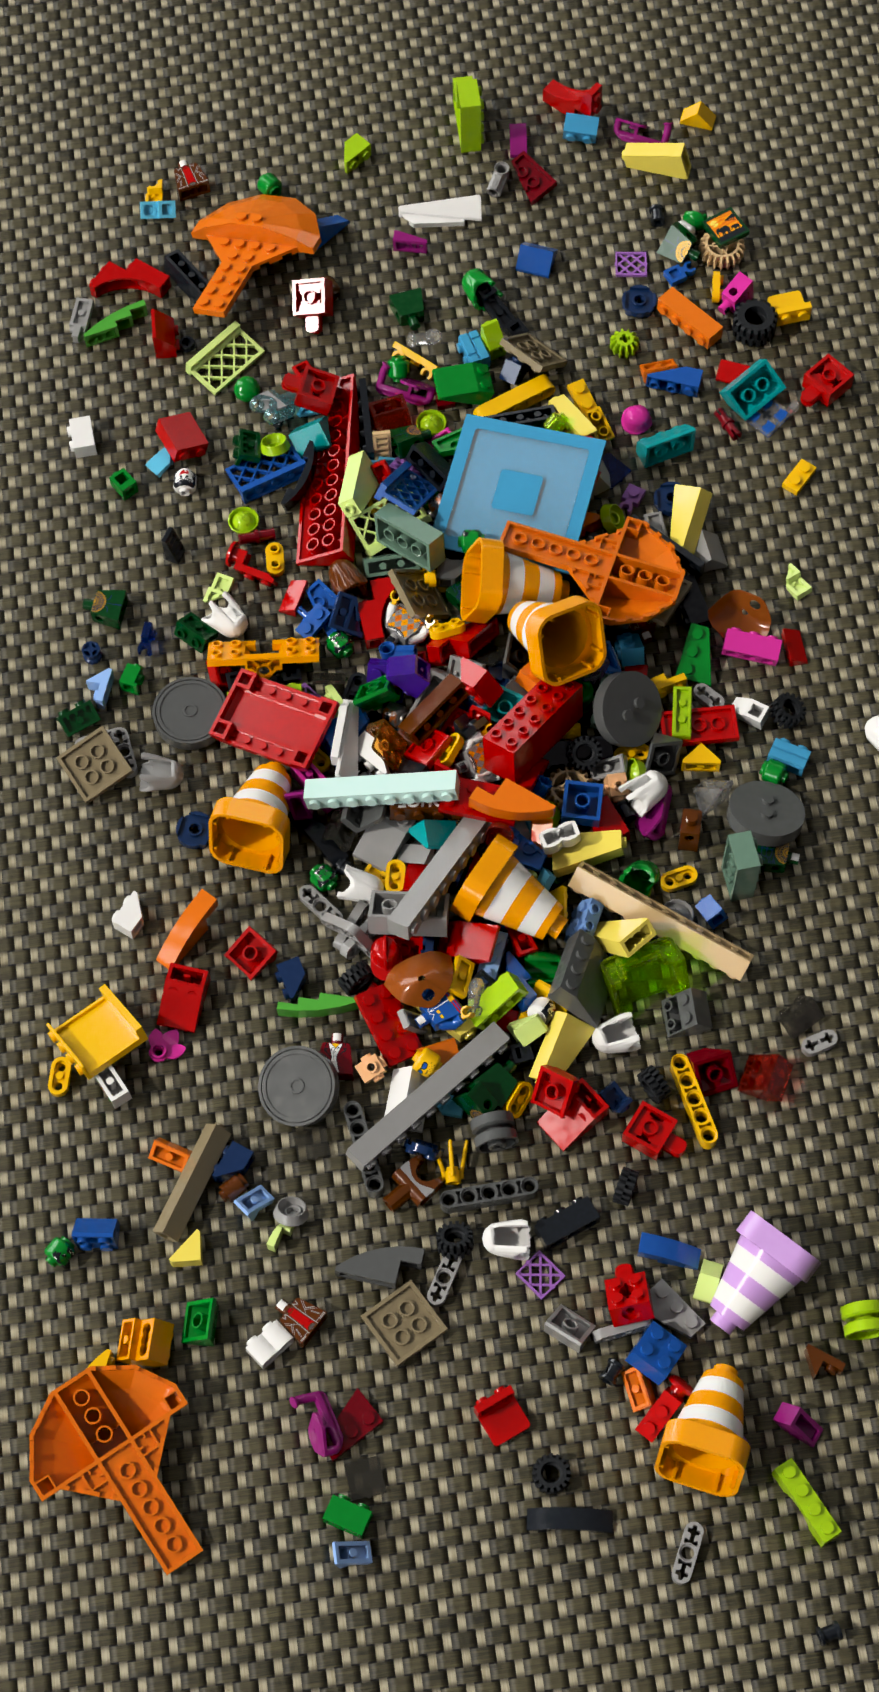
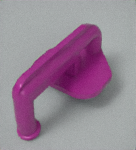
M617 117L614 123V132L618 138L628 143H668L673 122L663 123L665 127L661 141L638 135L640 127L649 129L650 126ZM622 122L630 124L629 128L634 129V133L621 130Z
M382 362L383 365L376 383V391L378 393L417 406L427 405L432 402L436 388L427 383L411 378L400 379V383L409 386L408 391L385 384L388 370L391 367L387 362ZM423 389L428 390L426 397L414 394L413 390L419 391Z
M669 784L665 796L644 817L641 818L637 813L635 826L644 837L652 841L659 840L665 833L672 797V788Z
M315 1391L290 1397V1404L295 1409L305 1403L315 1402L318 1412L312 1414L308 1426L309 1439L315 1453L322 1457L339 1453L343 1445V1435L327 1395L322 1391ZM327 1432L329 1433V1436H330L331 1441H332V1443H333L332 1446H327V1441H326V1433H327Z

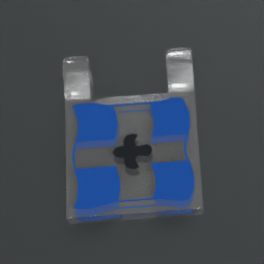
M772 399L747 419L746 422L769 438L791 415L799 410L800 403L793 400L786 409Z

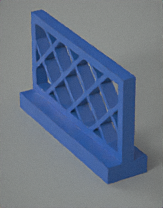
M291 443L288 454L284 453L275 456L272 461L264 460L268 456L261 453V459L257 463L256 468L249 467L250 464L255 462L243 460L239 466L232 465L225 469L240 493L244 504L300 479L306 462L304 459H301ZM278 457L285 458L284 463H279L276 461ZM290 459L297 461L292 464H288ZM268 465L270 467L267 471L260 469L261 466ZM273 467H279V468H281V469H279V470H277V471H274V472L272 471V470H273ZM237 470L242 471L240 476L233 475L232 472ZM251 472L254 474L252 478L244 477L245 473ZM258 474L266 475L259 479H256ZM242 481L250 482L246 485L240 486Z
M405 461L380 484L374 498L378 501L386 498L414 516L438 493V490L429 481L411 471L412 464Z

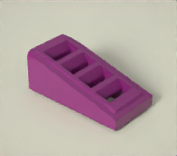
M394 230L393 251L427 254V240Z

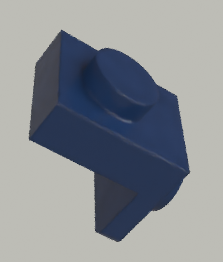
M615 1081L610 1082L598 1093L609 1105L612 1113L625 1112L633 1101L631 1097H627Z

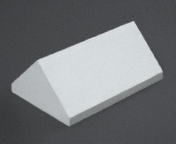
M413 1066L393 1069L385 1115L428 1078L415 1071ZM425 1117L421 1120L422 1124L413 1132L422 1133Z

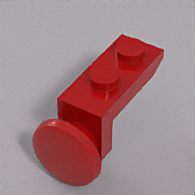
M234 541L230 545L225 559L228 567L233 566L235 563L233 569L243 574L244 578L250 581L257 579L261 581L260 584L266 587H271V585L277 587L278 583L270 574L247 566L252 555L248 554V551L240 549L239 541Z
M671 1374L668 1377L672 1383L671 1387L668 1386L635 1429L651 1443L685 1401L684 1397L686 1395L690 1397L694 1390L689 1383L677 1375Z

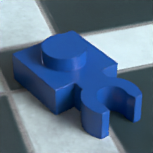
M687 261L683 267L677 264L664 270L663 276L674 287L686 281L687 276L694 275L696 268L688 269L691 267V262Z

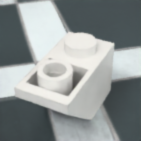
M736 697L733 702L737 719L760 730L762 729L770 714L769 706L750 698Z
M133 891L131 895L124 899L123 906L112 917L114 929L131 939L135 938L144 925L140 900L136 891Z

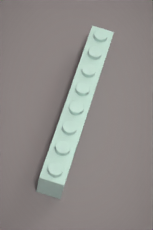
M457 770L305 779L303 799L307 808L313 810L386 804H413L419 802L431 803L436 801L450 802L452 800H459L460 779Z

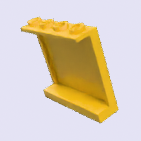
M106 984L99 988L102 997L55 1029L49 1023L46 1024L50 1030L47 1033L53 1043L58 1042L56 1045L62 1054L66 1052L65 1056L70 1064L75 1063L74 1067L79 1075L84 1074L88 1080L148 1040L142 1026Z

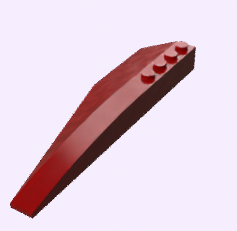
M354 373L339 378L334 395L335 400L330 408L328 419L332 447L317 453V468L314 479L306 492L305 498H302L300 503L296 564L298 566H331L337 559H348L354 562L356 533L348 521L349 518L345 516L338 505L348 458L350 455L359 452L358 398L356 375Z

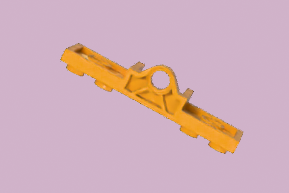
M290 637L272 640L273 651L279 650V653L251 654V652L256 651V640L209 642L207 667L245 665L246 670L257 673L259 677L269 679L277 670H283V664L319 662L320 638L306 637L296 639ZM261 667H267L269 669V672L267 674H262L259 671V669Z

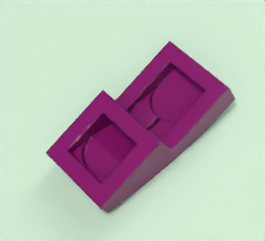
M526 123L509 124L510 158H514L523 151L527 153Z

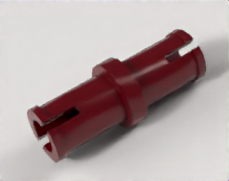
M718 408L721 415L715 411L714 416L721 423L722 429L727 431L733 441L738 440L736 435L740 438L742 433L736 427L735 421L728 416L724 408Z
M274 528L260 531L256 529L254 532L238 534L240 545L254 542L259 544L260 541L276 539Z

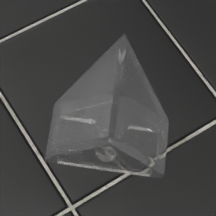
M704 780L693 788L698 808L702 811V817L726 800L734 784L733 780Z

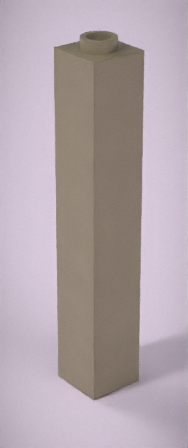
M217 1122L205 1125L152 1231L165 1240L179 1241L214 1170V1165L217 1164L231 1136V1133L225 1130L226 1127Z

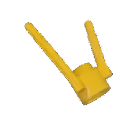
M451 1139L448 1140L450 1166L446 1167V1171L442 1159H437L441 1176L445 1180L446 1185H459L461 1180L464 1179L468 1140H465L460 1170H458L457 1166H454Z

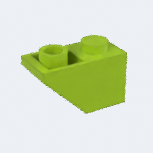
M358 133L345 141L344 166L345 173L347 174L355 170L364 160H368L371 156V144Z
M497 318L486 321L481 325V338L492 361L506 355L504 347L499 344L504 337Z

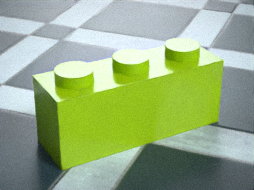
M507 971L501 974L494 984L487 987L483 994L470 1003L471 1009L468 1010L467 1014L474 1012L475 1016L470 1018L476 1028L484 1030L492 1022L496 1023L529 992L517 975Z

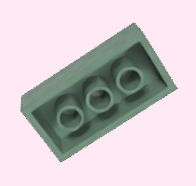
M390 502L374 513L377 542L429 572H432L445 561L443 532Z
M751 830L727 836L721 869L730 901L751 898L757 889L759 874H761L760 867L763 866L761 854H757L756 848H758L756 837L752 836Z

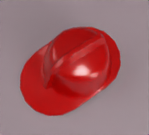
M390 936L376 939L371 946L372 973L376 978L385 981L392 968L402 962L401 944L397 939Z

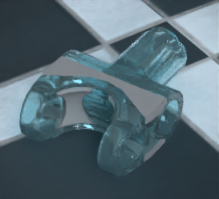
M270 389L253 397L249 407L255 413L265 412L264 420L268 424H276L294 415L296 394L287 392L280 395L275 390ZM260 401L258 407L254 408L255 403ZM273 413L274 416L272 417V419L269 420V415Z

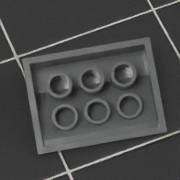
M579 929L568 938L547 996L594 1028H597L617 970L596 938L582 929Z

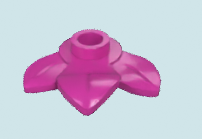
M155 1028L149 1035L148 1041L151 1046L149 1056L154 1062L177 1059L186 1051L185 1046L178 1044L179 1032L177 1029L170 1030L162 1035ZM162 1051L163 1053L162 1055L157 1056L156 1052Z

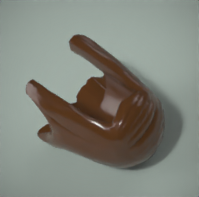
M337 559L331 564L329 580L336 595L339 591L345 593V591L358 586L363 598L368 596L366 588L368 580L354 563L348 559Z

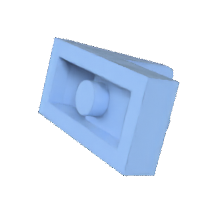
M111 668L86 680L88 689L95 691L94 701H96L98 709L105 710L115 678Z
M259 1185L235 1199L234 1203L253 1221L257 1213L272 1204L275 1198L262 1185Z
M370 1541L332 1542L334 1563L338 1568L373 1563Z

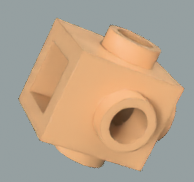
M626 772L607 774L603 780V795H607L613 803L626 799V796L631 793L629 789L622 793L618 789L619 786L627 782Z
M371 1053L366 1054L360 1058L362 1062L355 1065L356 1070L366 1084L371 1081L378 1082L385 1077L384 1073L387 1072L385 1068L387 1066L386 1061L382 1055L378 1057L375 1053L373 1055ZM374 1064L375 1069L371 1071L370 1067Z

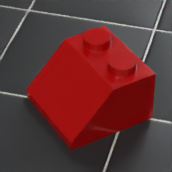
M151 309L152 339L156 359L177 357V350H180L179 339H176V336L179 335V326L175 325L173 317L156 309Z
M464 657L461 658V682L466 686L465 691L474 696L473 700L480 706L484 704L491 708L504 692V689L488 670Z

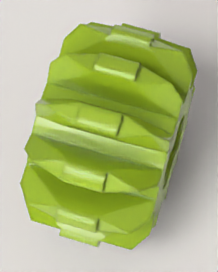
M621 329L620 332L615 331L614 335H611L610 350H613L614 355L619 354V358L622 356L628 358L629 355L634 356L635 352L638 351L639 337H636L635 332L630 333V329L627 331Z

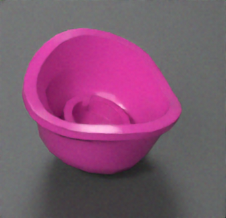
M634 405L624 410L621 424L627 433L639 435L651 427L652 418L646 407Z

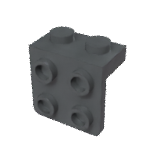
M387 804L343 807L340 821L352 831L358 833L382 822L385 818Z

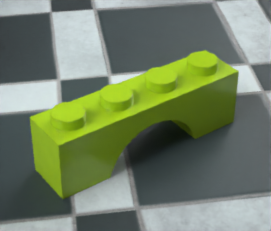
M790 1458L773 1470L772 1476L783 1492L797 1505L807 1522L810 1532L822 1548L837 1538L842 1532L794 1460Z

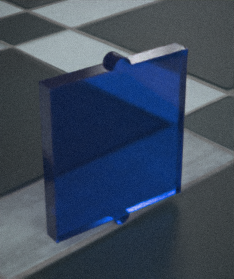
M610 452L602 457L610 474L611 488L609 489L611 490L619 482H623V479L631 473V469Z

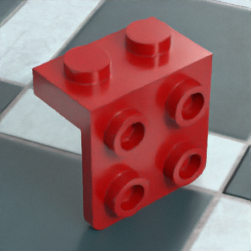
M503 1385L494 1391V1395L489 1398L486 1396L480 1398L475 1402L476 1405L474 1406V1413L496 1447L530 1428V1422L514 1397L515 1392L511 1385L507 1387Z

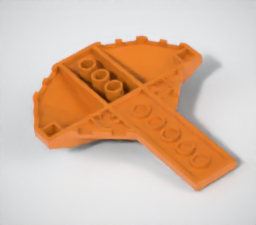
M261 194L229 202L199 220L191 232L192 238L208 240L215 254L219 257L221 264L193 307L194 314L225 318L252 273L260 269V265L267 262L272 264L282 260V256L289 253L292 255L298 252L315 254L322 242L316 214L296 198Z
M627 516L623 528L617 529L615 533H604L594 536V539L589 541L572 540L509 520L500 538L504 543L505 552L568 571L587 598L601 608L603 624L609 626L647 622L674 606L686 573L685 569L681 567L679 556L675 553L674 544L665 541L660 532L653 531L648 522Z
M135 1364L90 1366L50 1392L29 1434V1481L41 1501L43 1502L60 1490L121 1501L166 1575L203 1551L157 1477L170 1417L188 1405L178 1386Z

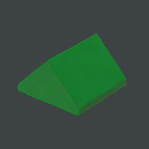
M216 1298L187 1302L181 1343L214 1346L219 1310Z

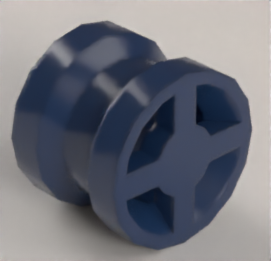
M89 641L82 646L83 657L88 664L100 662L102 653L98 643Z

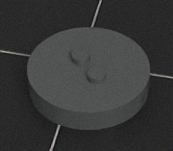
M636 671L616 672L605 678L596 691L593 703L594 721L601 736L607 742L617 747H638L647 743L654 736L661 721L662 703L658 689L653 681L643 673Z
M184 677L170 682L158 693L153 703L152 715L159 736L169 745L182 750H197L211 745L217 739L211 737L208 733L225 701V696L214 683L203 678Z
M752 781L740 785L733 791L726 814L728 823L735 833L751 830L752 836L756 837L758 845L777 847L786 845L798 837L805 819V808L799 797L788 788L769 781Z
M290 1046L274 1053L263 1066L258 1082L260 1101L266 1112L279 1123L294 1127L311 1126L327 1117L337 1102L340 1089L338 1073L331 1060L322 1052L305 1046Z

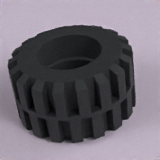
M748 299L746 303L742 302L740 306L736 307L732 330L738 342L742 341L741 344H748L749 347H752V345L760 347V344L764 346L767 344V341L770 342L776 331L778 315L775 312V308L771 307L769 302L765 303V300L762 299L761 301H757V299L751 301ZM749 321H757L761 324L753 325L750 324Z

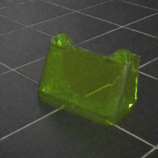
M662 937L646 943L629 958L613 955L604 959L600 964L603 979L616 1016L625 1012L632 1013V1002L666 989L673 996L690 988L686 959L674 940L669 937Z

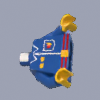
M426 989L422 993V997L426 1001L432 1000L435 996L432 989ZM447 992L435 1007H419L422 1014L416 1017L414 1021L420 1029L430 1024L435 1031L456 1030L466 1021V1018H474L475 1013L470 1012L467 1014L471 1006L461 1007L453 995Z

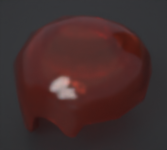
M493 822L485 832L487 834L486 844L488 846L498 833L514 842L513 829L506 823Z

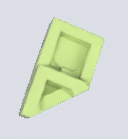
M790 563L786 576V589L798 601L810 594L812 587L801 577L800 571Z
M217 572L212 586L208 587L203 601L208 603L211 600L223 598L222 594L224 591L230 593L235 579Z
M279 1224L269 1237L267 1242L268 1250L276 1252L283 1234L291 1236L295 1226L289 1227Z

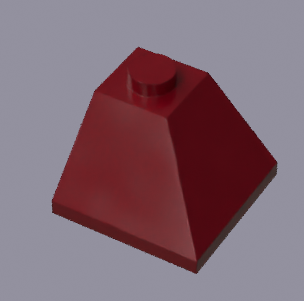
M703 1048L686 1054L703 1097L738 1087L730 1050Z

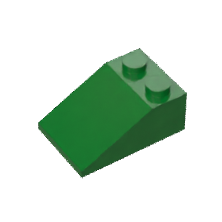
M471 362L432 370L438 400L481 405L489 401L494 395L488 364Z
M383 675L361 685L353 700V704L367 711L371 709L378 710L384 706V703L398 701L403 690L398 686H393L386 679V675Z

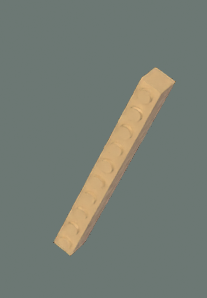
M584 861L578 865L568 884L574 892L594 898L602 903L608 911L620 914L625 920L648 918L659 939L674 944L681 951H687L695 959L708 963L713 969L725 972L731 979L740 981L754 957L753 954Z

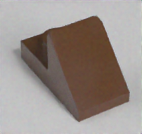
M809 1343L804 1351L813 1380L821 1366L829 1374L840 1376L846 1363Z

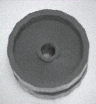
M506 1110L487 1112L470 1121L472 1134L476 1136L474 1144L477 1152H499L509 1149L519 1142L517 1130L512 1128L515 1125L512 1112Z

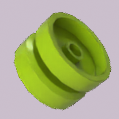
M879 1300L856 1301L840 1308L841 1319L847 1322L843 1327L845 1339L869 1340L879 1338Z

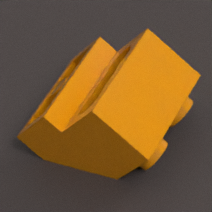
M131 1318L123 1320L116 1361L150 1367L168 1365L174 1324L157 1318L144 1320Z

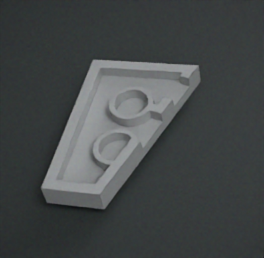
M663 1279L650 1289L655 1321L658 1320L667 1325L668 1328L689 1339L705 1326L706 1323Z

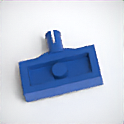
M319 602L309 612L302 606L298 607L299 609L296 612L303 617V620L295 631L303 638L315 637L330 619L331 612Z

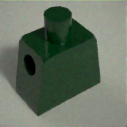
M421 288L389 295L390 308L400 326L409 325L411 330L419 329V322L424 321Z
M510 1060L504 1066L497 1062L469 1083L480 1080L497 1100L498 1106L495 1110L501 1109L517 1084V1080L512 1076L517 1066Z

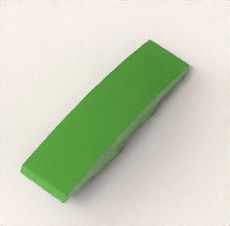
M141 300L128 305L95 324L83 334L86 346L90 347L120 337V330L134 326L133 320L148 315L145 301Z
M320 993L319 1000L299 997L298 1004L278 1002L277 1005L278 1016L297 1018L337 1015L359 1009L354 997Z

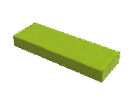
M673 686L672 737L691 740L692 687Z

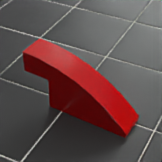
M492 617L486 624L474 622L465 624L466 630L463 633L431 641L426 645L429 662L442 664L453 654L470 659L500 634L497 617Z

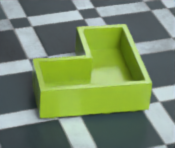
M473 76L453 78V104L461 153L481 151V144H484V135L482 133L484 132V124L481 122L484 121V100L480 97L482 96L481 86H478L477 79H473Z

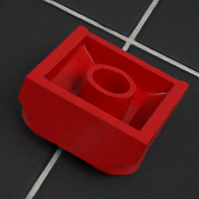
M249 926L224 956L233 962L252 981L268 964L275 961L278 951L261 934Z
M541 1065L530 1103H534L563 1119L566 1116L573 1095L579 1091V1080L574 1075L558 1067Z

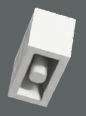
M90 416L69 419L70 426L67 427L68 437H72V441H69L71 452H75L76 458L97 455Z
M112 1065L94 1076L115 1109L132 1099L130 1092Z

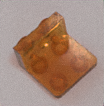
M385 719L368 724L366 731L374 737L372 750L392 770H397L408 742Z

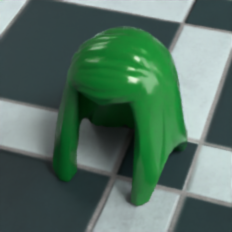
M479 268L470 269L463 276L462 288L474 308L479 311L482 309L485 312V308L476 295V290L483 283L488 282L491 286H494L496 283L483 270ZM496 288L497 295L502 297L503 293Z
M638 860L624 869L619 880L650 898L653 885L660 880V871L655 863L648 860Z
M539 951L525 955L524 969L532 977V980L528 981L531 988H534L538 980L552 985L562 956Z

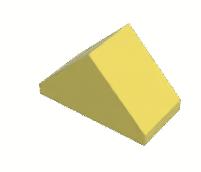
M198 1229L169 1258L170 1264L173 1267L203 1265L202 1236Z

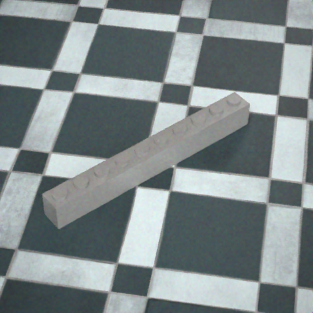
M466 817L462 818L388 917V933L409 941L413 934L418 932L421 923L427 920L430 911L438 905L441 896L447 893L449 885L457 879L460 870L466 867L469 858L475 855L477 847L485 841L486 835L494 829L495 823Z
M492 1022L354 1142L346 1151L348 1158L361 1172L366 1168L368 1170L373 1168L378 1162L376 1159L381 1155L385 1157L393 1149L391 1146L396 1142L400 1144L407 1137L406 1133L409 1130L415 1131L422 1124L421 1120L425 1116L427 1118L431 1117L437 1111L436 1107L440 1103L442 1105L446 1104L451 1099L450 1095L454 1091L458 1093L466 1085L465 1081L469 1078L473 1080L480 1073L479 1069L481 1067H488L494 1061L493 1057L497 1053L503 1054L509 1047L507 1044L510 1038L495 1022Z

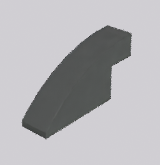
M394 1246L370 1250L353 1256L335 1267V1275L396 1289L401 1266L422 1270L425 1249Z

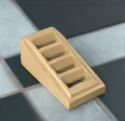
M390 430L373 431L374 460H378L379 456L392 457Z

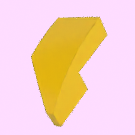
M159 179L158 184L155 186L147 187L145 201H163V179Z

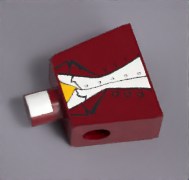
M333 1033L331 1043L323 1042L320 1052L325 1054L334 1064L339 1080L354 1081L351 1046L348 1043H343V1034Z

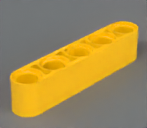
M542 374L479 405L474 409L473 415L483 417L523 410L554 394L556 388L547 375Z
M676 1054L672 1057L670 1064L671 1075L699 1145L703 1149H712L717 1142V1129L689 1059L684 1054ZM682 1063L684 1067L677 1068L674 1064ZM687 1080L692 1085L684 1086L681 1082ZM694 1098L698 1100L699 1103L691 1104L689 1102V1099ZM701 1116L704 1117L706 1121L701 1123L698 1122L696 1118ZM711 1135L713 1140L707 1141L703 1136Z

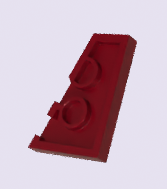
M525 151L521 152L511 161L532 206L557 186V181Z
M358 1388L336 1419L343 1435L342 1449L339 1453L329 1457L334 1462L384 1423ZM327 1433V1446H332L333 1443L331 1441L329 1433Z

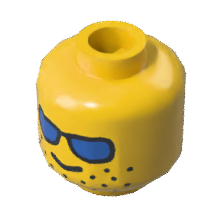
M424 1048L422 1051L417 1050L411 1059L414 1061L413 1069L426 1078L433 1075L443 1064L440 1062L441 1056L429 1048Z

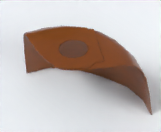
M743 590L730 591L708 610V618L712 627L723 638H725L727 628L731 629L732 627L739 628L743 632L748 633L751 631L758 632L766 637L769 633L771 616L767 605L762 598ZM750 601H757L760 604V608H753L750 605ZM743 609H745L748 612L747 615H744L742 613Z
M428 951L412 956L392 968L386 977L384 986L396 999L406 1005L422 1008L435 1007L451 986L453 980L452 956L439 951ZM420 976H424V977H425V979H423V980H420V981L418 980V978H419ZM426 989H432L435 993L434 998L430 1001H426L422 997V993Z

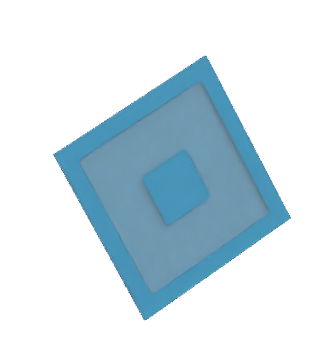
M466 414L433 525L434 528L444 533L445 549L464 553L462 547H458V536H462V532L466 529H479L482 534H485V538L500 540L508 520L579 541L607 441ZM529 560L537 564L543 565L545 567L551 568L553 570L559 571L560 573L570 575V573L566 570L549 566L543 563H539L533 560Z

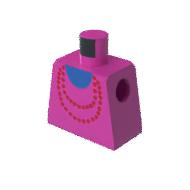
M739 271L722 292V304L718 307L719 312L723 315H726L729 310L734 313L736 307L740 306V303H746L748 299L752 300L754 298L753 280Z

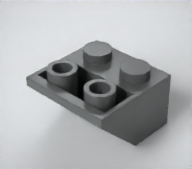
M690 987L661 1001L668 1038L698 1035L713 1028L706 991Z

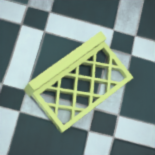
M235 320L186 362V372L190 376L193 375L216 396L265 353V350L248 336ZM241 335L245 339V344L235 343V339ZM231 347L233 348V354H223V349ZM235 348H245V355L235 354ZM247 348H255L258 353L247 355ZM221 358V365H210V360ZM223 358L233 359V365H223ZM235 359H245V364L243 366H235ZM200 369H208V376H201L198 371ZM210 369H221V376H210ZM223 369L233 370V374L231 376H223ZM210 380H221V385L215 389L210 384Z
M386 498L364 509L362 513L348 519L366 550L367 557H371L387 548L377 542L376 532L367 530L369 520L375 522V519L370 517L371 510H379L385 506ZM422 507L419 510L421 515L416 518L428 524L432 521V518L429 514L427 515ZM358 517L366 519L364 529L357 527L354 520ZM366 533L375 535L374 542L370 545L364 539Z

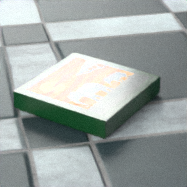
M731 207L702 221L703 228L720 249L748 236L750 232Z

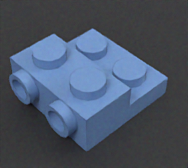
M594 898L582 900L571 914L572 918L566 929L564 942H567L568 938L579 929L594 937L604 905Z

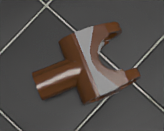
M422 1154L404 1163L392 1175V1179L398 1186L382 1198V1200L393 1213L410 1199L418 1208L423 1206L445 1183L442 1176L431 1181H423L418 1178L417 1172L426 1160Z

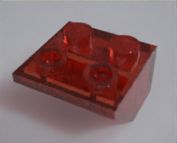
M403 394L369 403L370 418L375 431L412 425Z
M779 1054L749 1055L737 1091L765 1101H782L793 1065Z

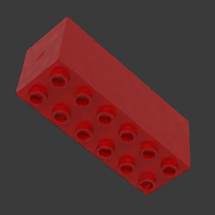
M540 680L483 736L484 768L503 779L507 778L517 784L583 717V685L573 680L560 686H552Z

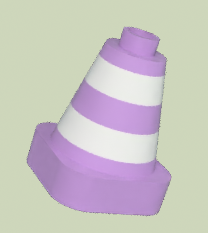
M752 1210L736 1230L741 1235L710 1303V1306L716 1310L710 1320L729 1335L736 1326L743 1331L800 1281L807 1283L821 1264L818 1259Z

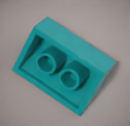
M759 359L719 393L728 406L746 421L782 392L786 386L768 360Z
M684 424L637 441L636 453L644 468L693 451L696 429Z

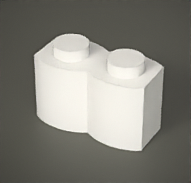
M567 821L557 828H549L539 834V840L544 854H554L563 847H572L581 841V836L576 822Z
M275 1320L273 1323L269 1321L262 1328L263 1332L259 1336L254 1335L246 1343L248 1345L246 1352L262 1369L269 1366L294 1342V1337L278 1320Z

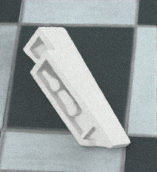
M481 195L398 207L399 217L409 221V225L413 228L465 226V220L482 221Z
M343 699V703L339 708L330 755L331 765H336L335 777L358 776L359 707L353 704V700Z

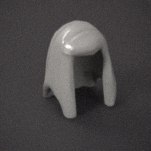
M141 753V759L150 760L142 763L139 776V790L141 792L169 790L176 788L182 783L184 772L179 762L151 753Z

